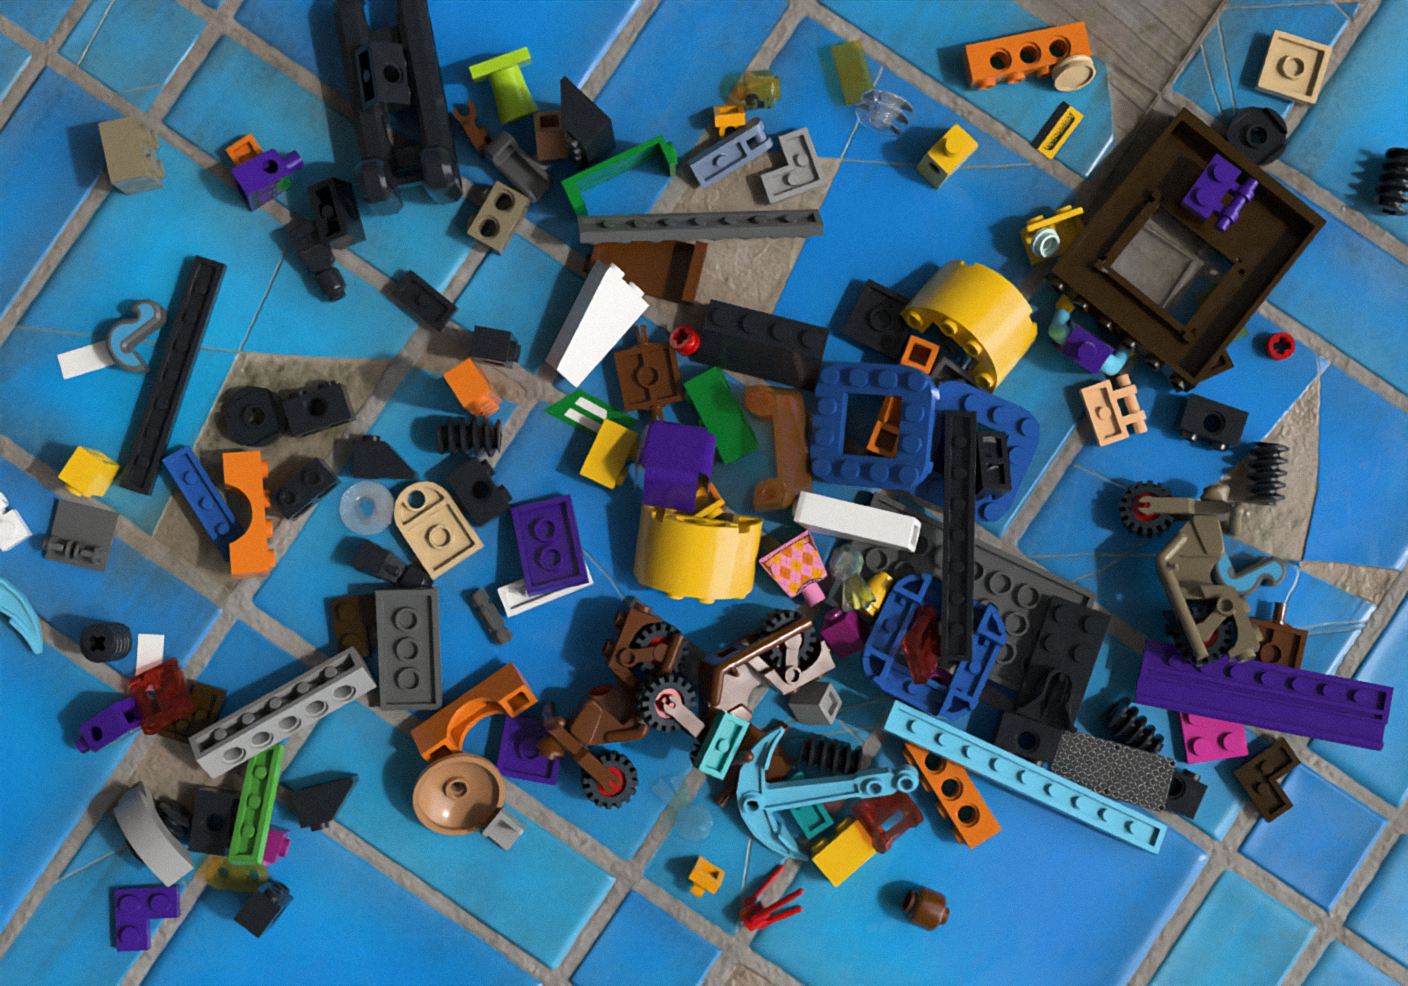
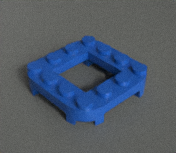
M839 362L825 367L821 371L815 391L810 444V461L813 473L822 480L837 485L901 491L912 490L926 478L927 474H931L934 462H930L935 402L940 400L939 388H936L931 377L924 370L906 365ZM848 394L902 397L896 458L843 454Z
M950 379L938 382L935 386L939 388L940 400L935 402L930 462L945 430V411H977L978 423L1000 432H1006L1012 490L1006 492L997 500H992L991 495H986L983 499L976 501L975 521H997L1013 504L1038 447L1040 425L1035 417L1020 405L959 380ZM932 469L931 474H927L926 478L912 490H907L918 498L944 508L943 473Z
M927 573L909 575L899 580L889 591L860 654V673L875 689L933 718L942 721H954L971 712L979 703L978 698L1001 647L1006 643L1007 633H1005V626L998 614L999 611L990 604L986 606L974 600L973 661H959L947 687L895 662L894 656L917 608L941 620L942 583L932 579L933 576Z

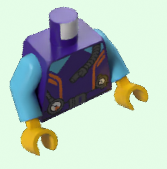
M1065 294L1056 301L1055 307L1057 310L1048 331L1049 336L1053 339L1051 343L1059 352L1094 375H1099L1101 372L1110 376L1115 375L1129 357L1136 353L1126 350L1121 344H1119L1118 349L1114 348L1070 319V313L1075 307Z

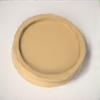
M1074 55L1060 61L1053 68L1051 77L1056 89L1070 92L1089 84L1096 75V69L1089 56Z

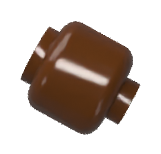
M923 885L916 887L914 890H908L901 906V911L904 913L906 921L926 931H933L939 925H944L950 913V909L946 907V897L942 893Z

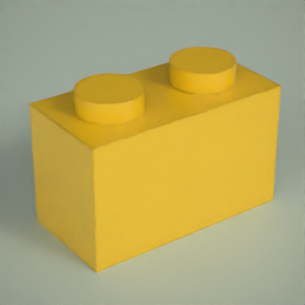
M605 418L579 474L612 490L615 489L616 485L622 487L629 470L625 469L629 457L635 459L639 451L640 442L637 441L639 434Z
M78 446L58 478L66 482L64 488L79 497L81 495L88 498L91 495L103 497L123 466L99 450Z
M856 815L852 819L849 816L842 819L835 826L836 833L829 839L825 836L822 837L811 848L814 851L810 854L812 861L835 887L840 885L882 848L880 842Z

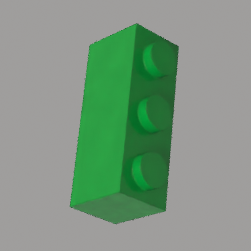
M715 366L683 383L686 388L683 394L691 408L696 407L700 418L697 419L699 426L706 427L707 432L716 437L715 457L719 462L723 461L725 465H729L762 448L721 367Z

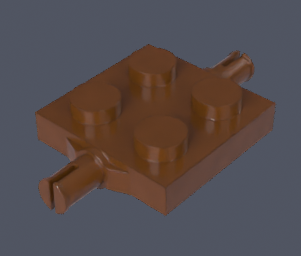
M640 325L642 337H640L639 327H633L637 345L628 350L613 353L625 412L650 411L652 424H654L655 420H657L656 416H658L659 421H664L663 408L669 404L684 402L685 397L675 349L671 347L669 342L659 344L649 342L646 325Z
M1275 602L1272 620L1249 618L1251 624L1257 623L1263 640L1259 641V651L1255 652L1256 657L1251 660L1301 669L1308 631L1293 628L1284 622L1288 604Z
M780 720L779 724L776 726H782L785 729V732L783 733L779 741L789 731V729H791L782 720ZM750 722L736 752L750 750L752 745L768 732L759 730ZM779 741L773 751L769 768L765 770V781L767 783L779 782L796 762L793 757L784 751ZM741 764L729 766L723 779L726 787L714 799L723 808L735 794L737 795ZM749 801L752 805L758 804L756 801Z

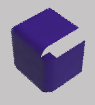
M655 420L654 424L645 425L635 466L634 481L635 492L640 464H646L643 505L695 513L699 472L705 473L709 477V496L714 469L716 437L707 432L706 427Z

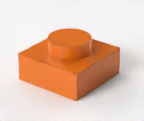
M251 133L225 149L236 167L264 153Z

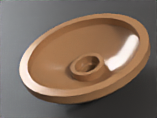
M468 753L447 755L432 762L418 776L412 791L414 811L418 819L434 832L450 836L470 834L487 826L500 812L505 800V784L500 771L489 760ZM455 782H461L458 785H452Z

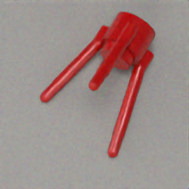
M779 865L750 897L742 901L745 907L739 910L738 913L750 932L757 928L762 930L772 923L803 910L801 906H797L770 917L771 912L803 894L802 888L786 895L768 907L761 900L757 903L755 902L784 870V865Z

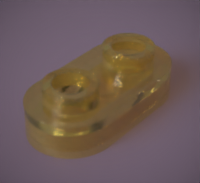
M219 857L208 864L205 871L207 883L218 890L254 892L269 880L267 866L232 865L227 861L228 857ZM220 867L228 870L226 878L220 876ZM250 870H256L258 872V880H252L250 878Z

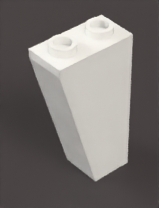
M597 260L593 265L545 360L576 388L649 306L641 298L644 292L631 281L627 284L622 279L625 274L612 262L607 266Z
M800 491L799 499L795 500L792 508L793 521L810 532L915 553L922 524L915 517Z

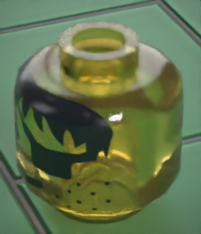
M769 69L746 71L743 75V81L737 82L738 101L744 100L745 107L748 110L772 109L776 101L781 100L779 76H774V73Z

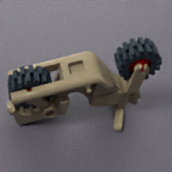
M1147 480L1146 484L1139 481L1137 486L1133 487L1131 485L1128 487V491L1122 494V500L1119 503L1122 524L1131 535L1135 533L1137 538L1142 539L1143 536H1146L1147 540L1153 539L1155 535L1158 537L1162 536L1165 530L1168 532L1172 523L1187 522L1159 551L1155 558L1157 577L1176 619L1173 630V642L1176 651L1182 655L1185 661H1191V664L1196 665V667L1208 666V663H1217L1218 659L1226 655L1230 647L1232 635L1230 623L1232 622L1237 642L1228 651V661L1231 662L1237 659L1238 663H1243L1255 658V652H1258L1260 649L1259 641H1262L1263 637L1257 623L1251 624L1246 613L1250 612V607L1244 594L1238 596L1235 587H1232V585H1214L1210 578L1213 566L1217 561H1221L1225 555L1220 521L1229 519V533L1232 536H1238L1241 533L1242 515L1244 513L1242 503L1238 501L1227 502L1230 488L1228 485L1222 486L1220 482L1205 487L1203 489L1204 493L1200 496L1201 501H1195L1192 498L1172 497L1171 491L1168 488L1165 490L1163 484L1159 482L1155 485L1152 480ZM1187 604H1188V605H1204V606H1202L1201 609H1197V606H1196V607H1192V608H1191V611H1189V608H1188ZM1216 605V608H1213V610H1209L1207 607Z

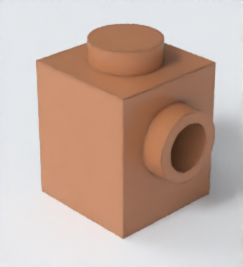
M561 110L533 113L538 161L569 158L568 148L565 146L567 142L563 139Z

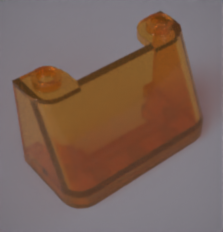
M766 385L745 386L743 393L744 408H748L751 413L760 416L761 422L773 421L778 478H768L757 484L754 489V498H752L753 514L792 511L795 500L799 499L800 491L813 493L804 396L795 389Z

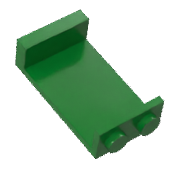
M659 135L561 181L576 218L577 216H589L580 193L659 156L669 176H675V165L679 163L677 160L678 155L672 142H665L663 136Z

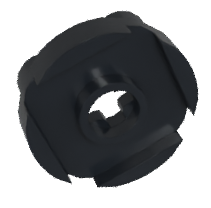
M1252 106L1241 110L1230 120L1223 138L1256 165L1265 167L1283 154L1287 145L1286 134L1288 131L1284 119L1276 111L1267 107ZM1251 130L1254 133L1262 132L1263 136L1260 138L1262 144L1253 143L1250 140Z
M252 386L240 390L230 400V406L226 413L225 422L229 433L235 440L249 447L263 448L274 444L289 427L282 405L283 399L267 388ZM255 409L265 414V417L262 418L263 423L260 425L256 422H250V418L253 417L252 411Z

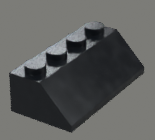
M564 76L560 80L563 139L567 142L565 146L569 149L567 151L570 155L569 159L582 171L584 168L588 169L603 162L616 148L611 119Z
M711 299L696 363L712 367L717 366L724 370L813 392L830 329Z

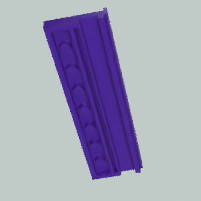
M1144 640L1133 703L1370 750L1381 751L1384 747L1383 736L1385 725L1388 724L1394 687L1255 660L1238 663L1236 659L1229 662L1227 659L1228 655L1218 659V662L1215 664L1208 663V666L1196 667V665L1191 664V661H1185L1182 658V655L1176 651L1175 645Z

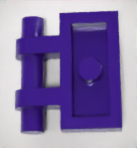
M1216 153L1179 205L1203 222L1212 213L1219 218L1214 228L1224 233L1228 226L1234 225L1239 218L1238 212L1243 205L1251 201L1254 196L1253 191L1257 187L1258 182L1254 178L1248 177L1243 185L1237 183L1235 180L1241 173V170ZM1226 192L1234 197L1228 206L1220 203Z

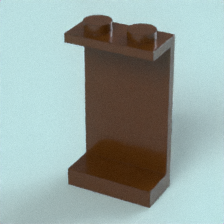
M662 240L657 243L632 241L626 244L601 242L594 245L592 255H586L583 272H586V277H588L597 260L607 266L612 262L625 274L622 279L627 284L630 281L633 282L644 292L643 295L694 307L708 243L696 241L695 244H690L678 240Z

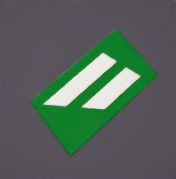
M580 389L543 410L595 439L605 418L628 429L640 422Z

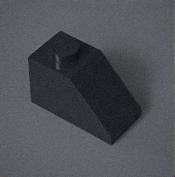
M365 435L362 436V441H353V478L419 479V473L389 443L381 441V436Z
M358 774L292 792L301 829L310 827L312 832L328 828V822L338 816L358 783Z

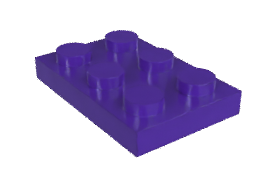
M570 494L511 508L526 590L529 597L589 583L575 510Z

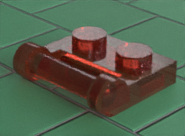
M924 604L918 609L914 625L911 630L904 634L901 640L914 685L927 683L941 657V637H938L934 624L937 612L929 604Z
M176 657L136 675L128 681L129 690L135 695L142 716L141 727L145 735H154L163 726L196 711L181 663ZM150 685L153 686L161 710L156 714L153 712L146 691Z
M899 790L892 795L861 799L849 808L871 837L873 848L880 854L886 853L891 849L892 843L910 828L918 827L924 820L921 811L910 796ZM901 809L904 813V818L885 832L881 824Z

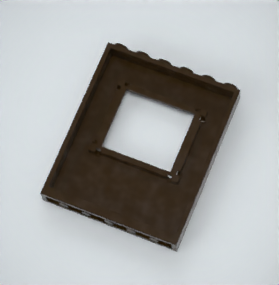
M1183 107L1044 278L1048 281V285L1053 291L1058 294H1065L1071 299L1072 305L1078 311L1092 316L1100 329L1107 333L1112 332L1118 337L1120 344L1126 350L1136 352L1144 358V363L1147 367L1156 372L1160 371L1168 378V383L1173 388L1187 393L1199 384L1327 221L1187 108ZM1216 153L1241 170V173L1235 180L1237 183L1243 185L1248 177L1254 178L1258 182L1257 187L1253 191V198L1248 204L1245 203L1238 212L1239 218L1234 225H1229L1224 233L1214 228L1219 218L1212 213L1203 222L1179 205ZM1226 192L1220 203L1228 206L1234 197ZM1158 207H1161L1233 265L1185 326L1111 267ZM1105 268L1108 272L1105 273L1102 269ZM1181 329L1185 333L1181 334L1179 333V330Z

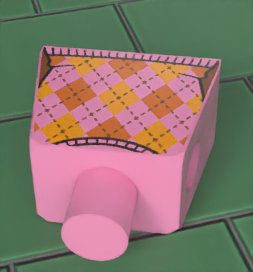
M806 530L758 560L759 564L789 598L801 592L810 607L826 598L817 582L826 577L827 572L809 530Z

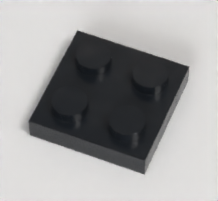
M868 279L840 334L895 361L912 328L899 313L911 300Z

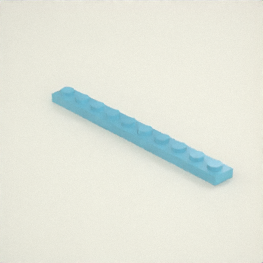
M897 700L891 701L880 728L881 730L1152 855H1158L1168 827L1167 825Z

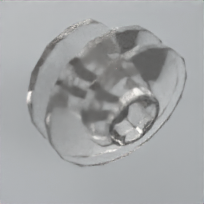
M869 90L861 94L860 103L857 105L855 113L857 118L869 129L885 136L897 137L900 136L901 132L898 127L907 126L909 123L908 116L912 114L914 108L910 102L894 93L883 90Z
M361 481L353 484L344 492L340 500L339 512L343 523L349 530L359 535H376L386 530L393 521L395 501L386 486L374 481ZM365 501L374 504V508L370 509L371 515L362 513L361 508L365 507L363 504Z

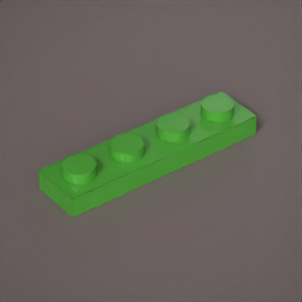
M275 744L248 759L227 859L232 865H262L285 751L282 744Z

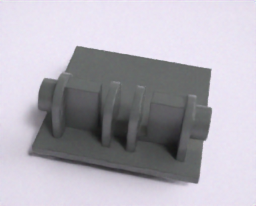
M59 499L50 539L45 538L42 543V549L47 550L45 559L105 572L119 513Z

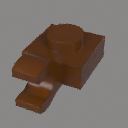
M468 101L467 105L470 109L468 116H461L457 109L453 110V115L457 122L463 126L482 159L485 157L484 148L492 140L484 126L479 128L476 126L477 110L475 105Z

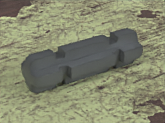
M480 589L470 596V601L475 608L478 606V614L489 632L493 631L495 634L492 637L497 645L502 646L513 639V634L508 627H504L505 621L494 603L488 601L490 597L486 590Z

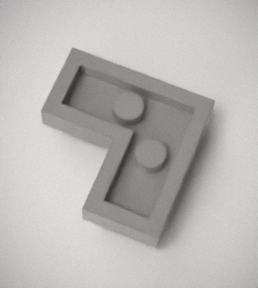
M807 127L779 136L778 142L787 166L760 175V180L770 206L827 186L824 172Z

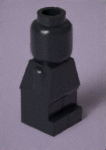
M312 220L287 232L308 273L315 275L314 282L321 296L328 298L330 303L346 296L344 291L346 283L339 269L334 267L335 257L331 247L321 244L316 221Z
M365 539L352 563V566L360 570L366 567L372 570L376 576L395 583L399 582V588L432 587L434 580L430 578L427 571L414 564L406 566V563L392 550L370 539Z

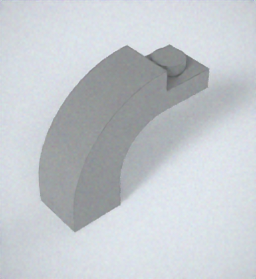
M144 783L140 784L137 788L128 790L121 800L118 801L119 805L113 809L118 824L143 862L167 887H170L194 868L190 852L172 835L162 822L155 809L151 790Z

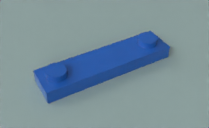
M187 445L162 459V463L228 565L231 563L229 544L238 540L245 532L190 446Z

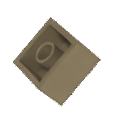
M135 115L98 123L111 184L127 195L164 188L162 178H166V172L163 162L158 160L156 149L160 148V144L155 130L152 131L146 123L144 124Z

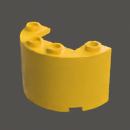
M963 260L946 262L899 313L910 327L917 329L920 333H923L934 322L943 334L951 337L963 347V350L969 356L977 359L979 363L970 371L969 375L975 379V382L981 388L988 390L991 394L1029 350L1037 337V323L1031 321L1029 315L1032 313V309L1023 295L1002 275L976 262L973 266L964 264Z
M642 501L633 575L637 578V583L666 592V597L671 599H683L684 596L696 598L698 602L712 604L715 602V599H744L753 589L763 518L733 514L732 522L674 514L672 509L643 505Z

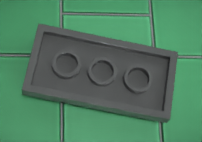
M439 587L377 588L375 590L380 710L442 709L443 683Z

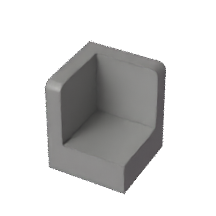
M809 681L800 686L801 689L792 695L788 703L799 723L831 726L843 703L831 682Z
M503 807L481 835L485 838L489 836L508 851L526 829L527 825L506 807Z

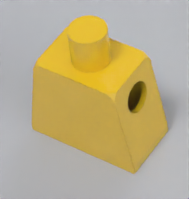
M956 123L925 154L916 170L938 189L978 149V143ZM931 163H933L939 169L940 172L936 171L932 167Z

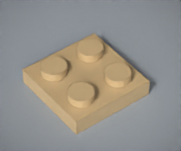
M1275 29L1271 33L1254 89L1313 107L1316 104L1333 47Z

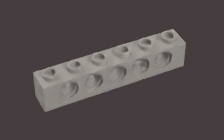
M354 646L188 739L196 761L214 779L377 686L367 664Z

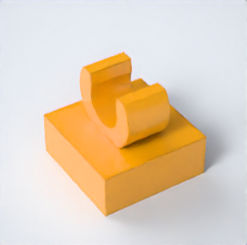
M743 104L713 107L715 127H719L721 139L725 138V129L727 127L733 126L737 131L742 128L741 125H746Z
M699 856L688 877L693 881V886L689 892L699 899L705 890L715 894L726 872Z

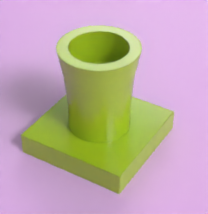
M527 47L469 67L476 84L489 80L498 110L500 125L523 119L540 111L530 94L520 70L522 67L533 64Z

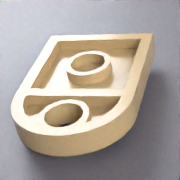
M417 482L405 488L398 496L394 506L396 525L432 580L437 579L485 546L451 494L442 486L432 482ZM414 491H421L425 496V503L422 507L415 509L409 504V496Z

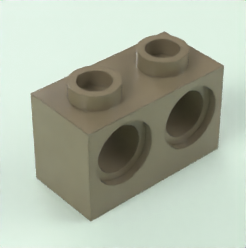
M496 181L493 187L488 186L481 199V202L484 204L478 213L474 212L471 215L466 228L469 229L467 235L470 239L502 256L531 206V202L526 196ZM504 197L510 198L512 205L509 209L501 211L496 208L498 200ZM486 224H495L497 231L493 236L484 237L481 234L482 228Z

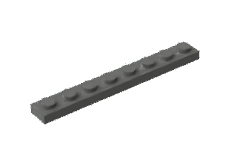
M818 209L577 216L579 242L594 245L601 242L626 244L632 241L657 243L662 240L688 242L693 239L718 241L725 238H739L742 240L758 237L779 239L790 236L809 238L811 236H822L824 226Z

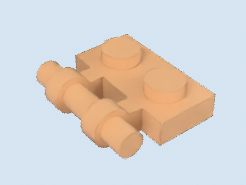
M1128 374L1116 377L1120 389L1113 391L1110 379L1079 390L1098 447L1128 438L1129 434L1126 425L1133 424L1136 435L1148 431L1144 419H1146L1145 412L1140 410L1135 393H1138L1136 386L1131 384ZM1120 398L1124 399L1129 415L1122 417L1117 399Z

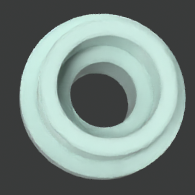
M1048 227L1042 228L1032 237L1030 244L1031 252L1039 258L1052 257L1060 247V239L1053 229Z

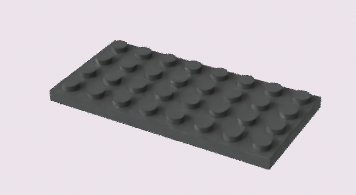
M874 492L868 507L915 517L922 523L915 553L852 540L824 603L835 608L839 607L840 609L849 604L852 605L855 600L854 595L879 570L887 573L894 579L891 588L902 578L921 573L930 574L933 576L932 579L942 583L943 523L880 493ZM975 538L974 600L986 606L988 604L994 606L999 611L998 614L1004 623L1005 633H1007L1006 643L1001 647L987 679L1018 692L1051 595L1092 609L1098 594ZM853 606L863 621L874 625L879 613H875L873 618H870ZM917 608L903 640L941 657V620ZM951 661V662H953V663H955V664L958 665V662H959V661Z

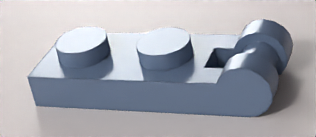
M759 117L748 120L744 127L687 161L702 189L707 188L773 146L770 136L763 131L764 124ZM753 137L754 142L748 146L746 141Z

